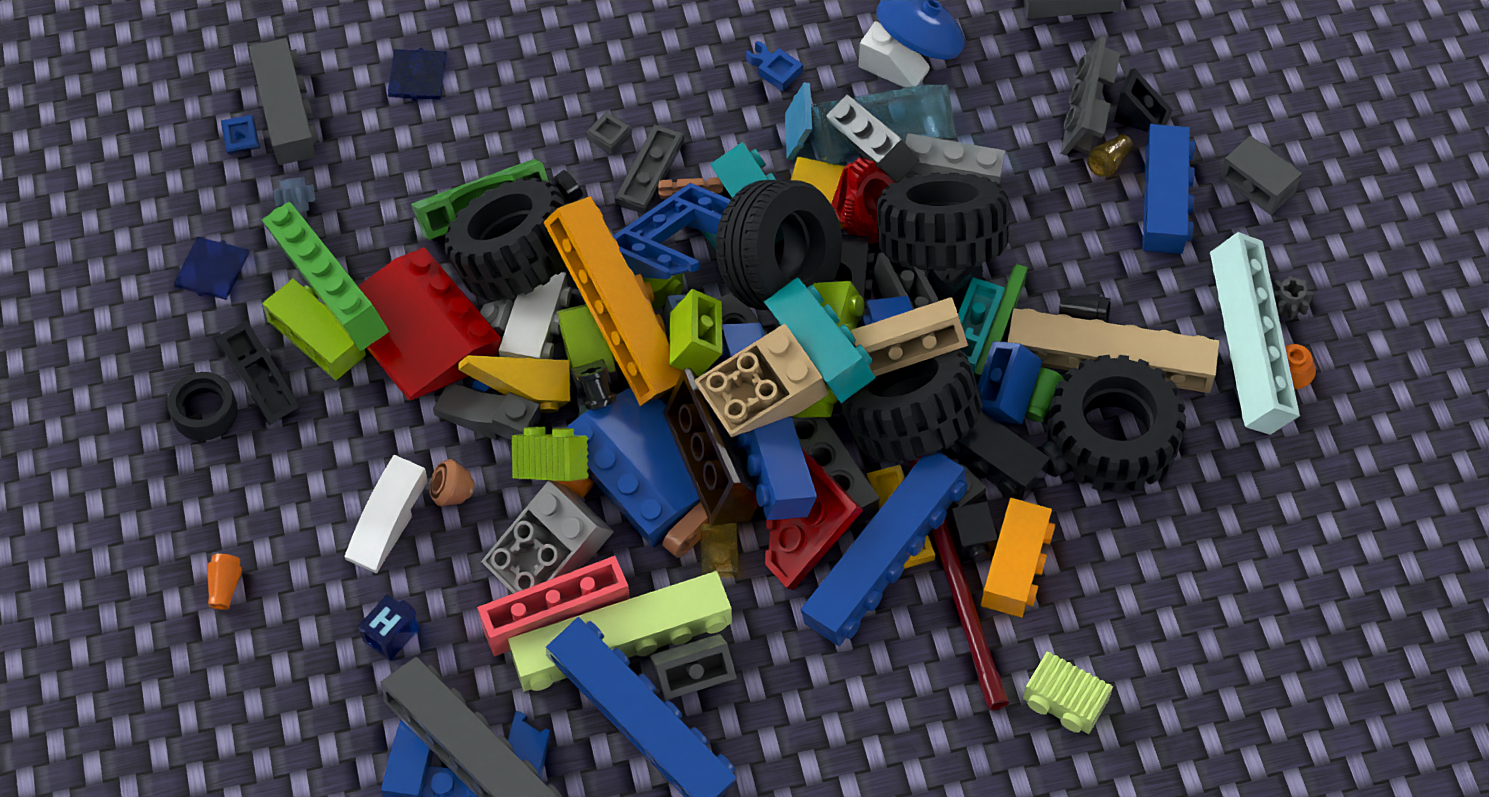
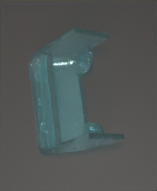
M923 84L851 97L897 134L904 142H906L908 133L938 139L942 137H956L948 84ZM842 99L811 104V133L819 159L826 160L828 164L846 161L845 155L856 151L827 122L826 115Z

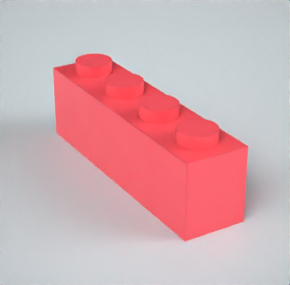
M612 556L477 608L481 626L493 656H497L510 651L508 638L630 599L629 586L616 556Z

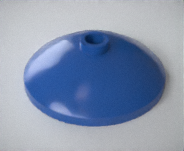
M881 0L877 6V18L883 28L902 45L919 54L935 59L948 60L959 56L965 46V39L959 24L950 12L936 0Z

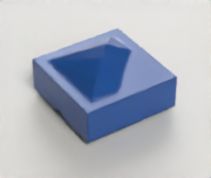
M253 115L221 120L226 152L228 154L260 148Z

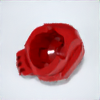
M860 157L843 169L831 205L835 209L838 219L844 225L842 228L849 235L869 236V244L879 242L878 198L891 183L895 184V182L882 169L877 168L874 161Z

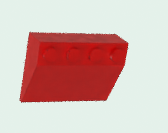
M425 247L397 257L358 285L390 331L369 345L367 349L409 401L468 377L469 375L458 369V363L465 357H497L502 338Z

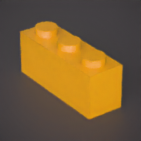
M1010 498L980 606L1023 618L1026 605L1033 607L1039 587L1032 584L1034 574L1042 575L1047 554L1041 553L1043 543L1050 545L1056 525L1049 522L1052 512L1051 508Z

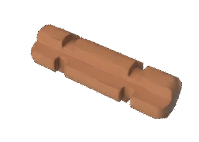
M719 177L708 178V181H704L703 178L677 179V182L661 180L658 184L659 197L661 199L669 198L689 183L718 195L723 194V184Z

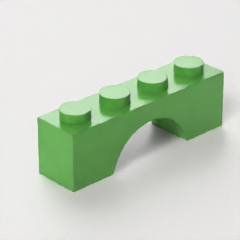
M532 159L412 203L411 206L422 235L431 240L446 234L450 222L456 220V214L461 209H465L472 199H477L484 195L483 192L490 188L493 190L500 187L502 183L507 181L512 183L520 178L527 180L539 178L549 182L543 163Z

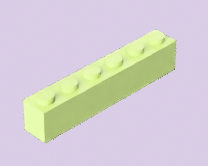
M715 571L579 615V617L585 623L588 621L593 622L604 635L602 641L611 650L617 647L629 658L635 655H650L659 647L669 644L680 645L686 643L693 636L705 632L710 634L720 632L727 625L732 624V608L718 572ZM578 616L508 638L510 653L523 692L531 689L540 691L551 686L553 682L567 678L546 656V646Z

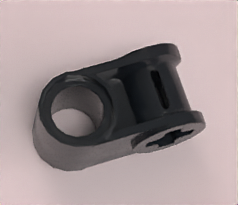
M604 359L570 369L579 399H582L587 409L602 408L616 401V395L612 390L611 378Z

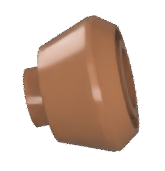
M445 460L438 464L434 470L430 482V496L437 506L462 504L473 494L475 487L474 479L471 478V473L455 460Z

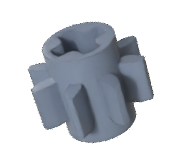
M304 177L279 180L281 189L273 190L275 206H281L290 201L298 212L308 211V202L315 200L313 184L305 185Z

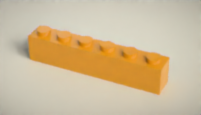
M591 196L557 208L543 223L639 405L642 406L672 393L682 370L670 366V344L667 335L658 324L649 301L641 292L633 271L628 267L619 250L617 241L612 237L603 220L600 209L596 207Z

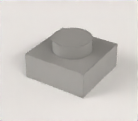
M506 298L483 305L480 313L498 335L505 333L514 303Z

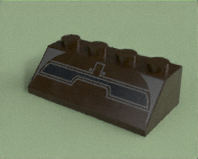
M684 368L663 414L711 526L750 521L758 503L756 500V485H754L751 476L748 474L746 459L740 454L735 442V436L730 437L695 384L694 380L699 376L691 368Z

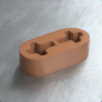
M701 501L668 532L663 540V547L676 558L686 554L714 527L711 526Z

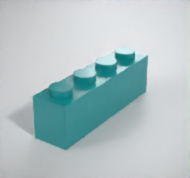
M797 277L764 301V303L780 326L783 324L787 325L823 377L826 385L842 403L876 378L868 366L873 360L861 344L856 348L852 345L856 342V339L845 324L840 327L836 325L840 322V319L828 304L822 308L820 304L824 300L813 285L806 288Z

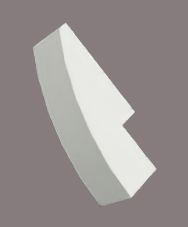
M393 455L362 512L346 551L345 560L377 574L412 518L411 508L428 483L424 467Z

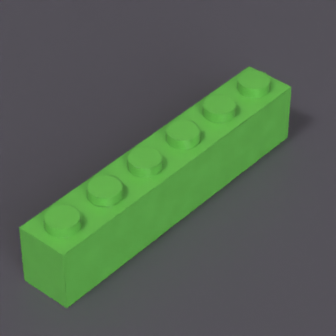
M290 201L276 208L271 214L262 219L279 247L360 351L390 332L371 302Z

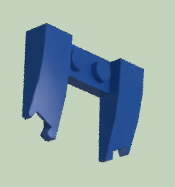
M689 183L612 237L617 241L619 250L634 275L641 274L642 278L669 279L671 276L687 271L694 272L700 269V261L666 247L661 243L685 226L717 234L718 224L724 209L731 200Z
M516 711L508 742L511 744L514 754L521 761L527 760L534 766L538 773V778L541 780L550 730L545 728L542 732H539L525 723L527 715ZM400 720L382 783L381 792L383 797L477 796L449 768L431 766L434 752Z

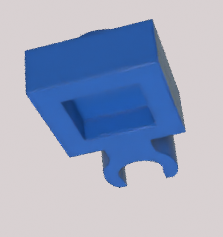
M756 41L755 51L760 54H753L749 50L746 51V61L753 66H759L758 75L781 91H784L803 73V64L780 48L772 54L767 50L764 43Z

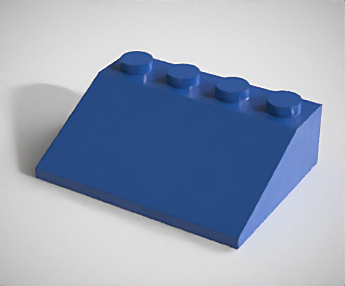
M628 388L617 394L616 401L612 404L598 409L587 410L566 428H574V435H585L588 437L587 451L589 454L587 458L589 461L587 465L589 468L587 472L590 479L594 481L648 544L654 548L700 502V498L664 417L663 411L666 404L658 398L640 406L632 389Z

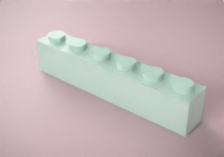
M1237 232L1210 252L1213 273L1215 275L1218 299L1221 305L1224 329L1227 335L1244 425L1247 428L1271 435L1298 418L1300 414L1263 241Z

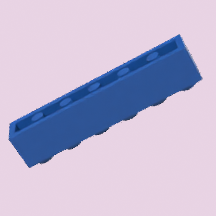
M761 323L723 324L722 355L717 359L718 364H721L764 337L765 334ZM790 416L739 434L738 442L741 447H744L747 455L748 474L753 476L756 484V500L758 505L763 507L766 520L808 517L817 495L792 417Z
M936 451L937 454L928 457L923 455L800 609L804 624L838 647L841 646L846 638L851 639L856 634L862 617L868 610L873 611L882 599V592L888 584H893L900 578L906 561L911 555L916 556L925 544V537L931 529H937L943 523L947 514L946 510L953 501L958 502L964 496L968 487L965 468L940 452Z
M578 616L546 646V656L683 797H722L735 784L736 776L733 774L735 767L722 754L716 757L706 747L709 744L707 738L697 728L693 727L690 730L680 720L683 716L672 702L667 700L663 703L654 694L656 691L654 684L644 674L641 673L637 676L628 667L630 661L617 647L611 650L602 641L604 635L593 622L588 621L585 623Z

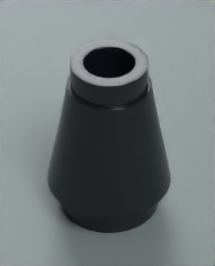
M1102 293L1062 295L1059 314H1066L1072 318L1085 320L1098 319L1108 323L1111 299L1103 297Z

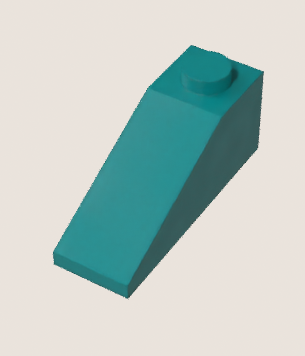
M974 277L971 280L958 313L968 346L960 348V350L966 354L973 374L975 373L1005 291V287Z

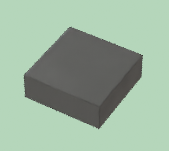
M605 112L586 132V138L612 155L630 137L632 127Z

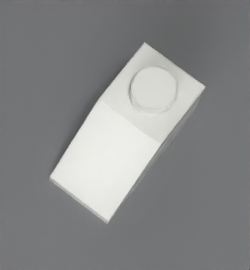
M875 21L860 42L858 67L913 92L916 91L930 69L929 64L919 53L907 48L894 39L879 22Z

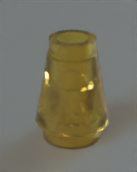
M1120 134L1093 148L1087 158L1089 169L1099 177L1114 174L1133 148L1131 139L1124 134Z

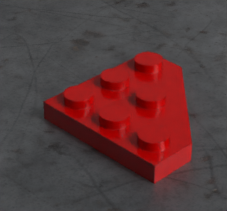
M802 446L803 455L817 495L808 517L766 520V529L769 530V550H765V565L786 588L794 590L863 511L861 506Z

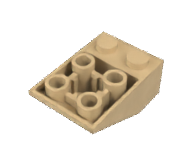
M786 324L781 325L694 380L730 437L798 414L828 395L823 377Z

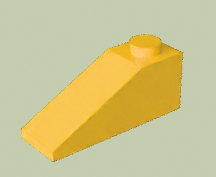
M467 356L458 363L460 371L504 395L510 392L540 404L541 413L558 412L560 407L570 402L569 360Z

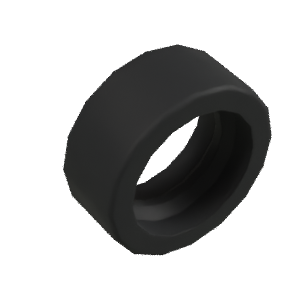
M196 372L183 377L172 387L168 396V411L177 431L186 438L197 441L212 440L223 435L233 426L237 417V401L230 384L223 377L211 372ZM211 392L222 397L223 405L221 409L207 419L192 420L186 418L183 414L185 403L193 396Z

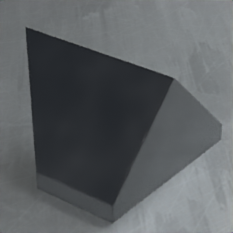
M1135 68L1131 69L1120 92L1114 122L1145 132L1149 131L1150 124L1167 125L1172 109Z

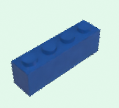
M1150 124L1145 150L1143 251L1183 254L1186 241H1192L1194 223L1188 221V214L1193 212L1194 194H1188L1189 187H1193L1195 169L1194 167H1189V160L1193 161L1195 141L1189 140L1190 127Z

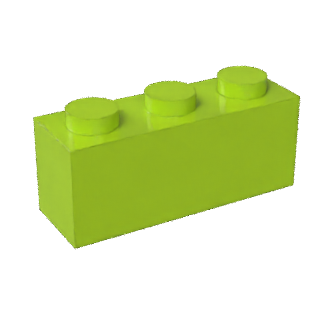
M291 279L262 303L268 322L335 381L366 356L365 349L362 351L358 349L327 307L319 301L317 294L308 285L303 287L295 279Z

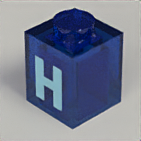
M387 594L358 625L363 642L391 661L419 630L415 609L405 600L400 599L396 601Z

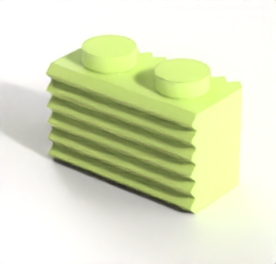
M1046 652L1026 685L1023 699L1028 701V706L1035 712L1044 715L1050 713L1060 718L1062 725L1070 731L1080 732L1082 730L1090 734L1109 701L1113 686L1105 683L1104 680H1099L1098 677L1092 676L1090 673H1086L1083 669L1073 666L1070 662L1060 659L1057 655Z

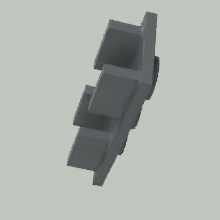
M1100 36L1087 54L1081 57L1075 70L1074 78L1076 80L1069 98L1070 109L1064 122L1065 133L1060 154L1065 156L1071 149L1088 154L1091 150L1093 135L1102 138L1105 133L1110 103L1102 101L1101 95L1104 84L1112 87L1115 83L1120 53L1105 47L1106 37Z

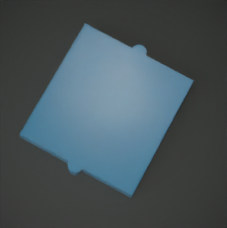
M806 82L803 83L798 93L794 95L793 101L785 112L786 153L789 160H793L800 148H803L805 140L812 131L810 83Z

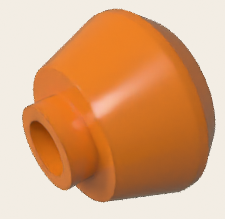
M1298 344L1285 346L1294 389L1308 386L1316 374V366L1308 349Z

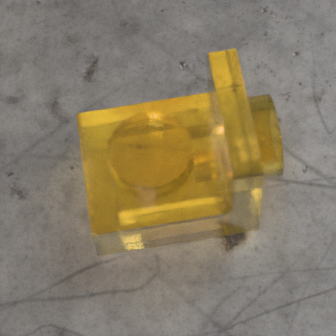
M710 523L702 524V575L717 571L720 578H738L737 524L728 523L711 526Z

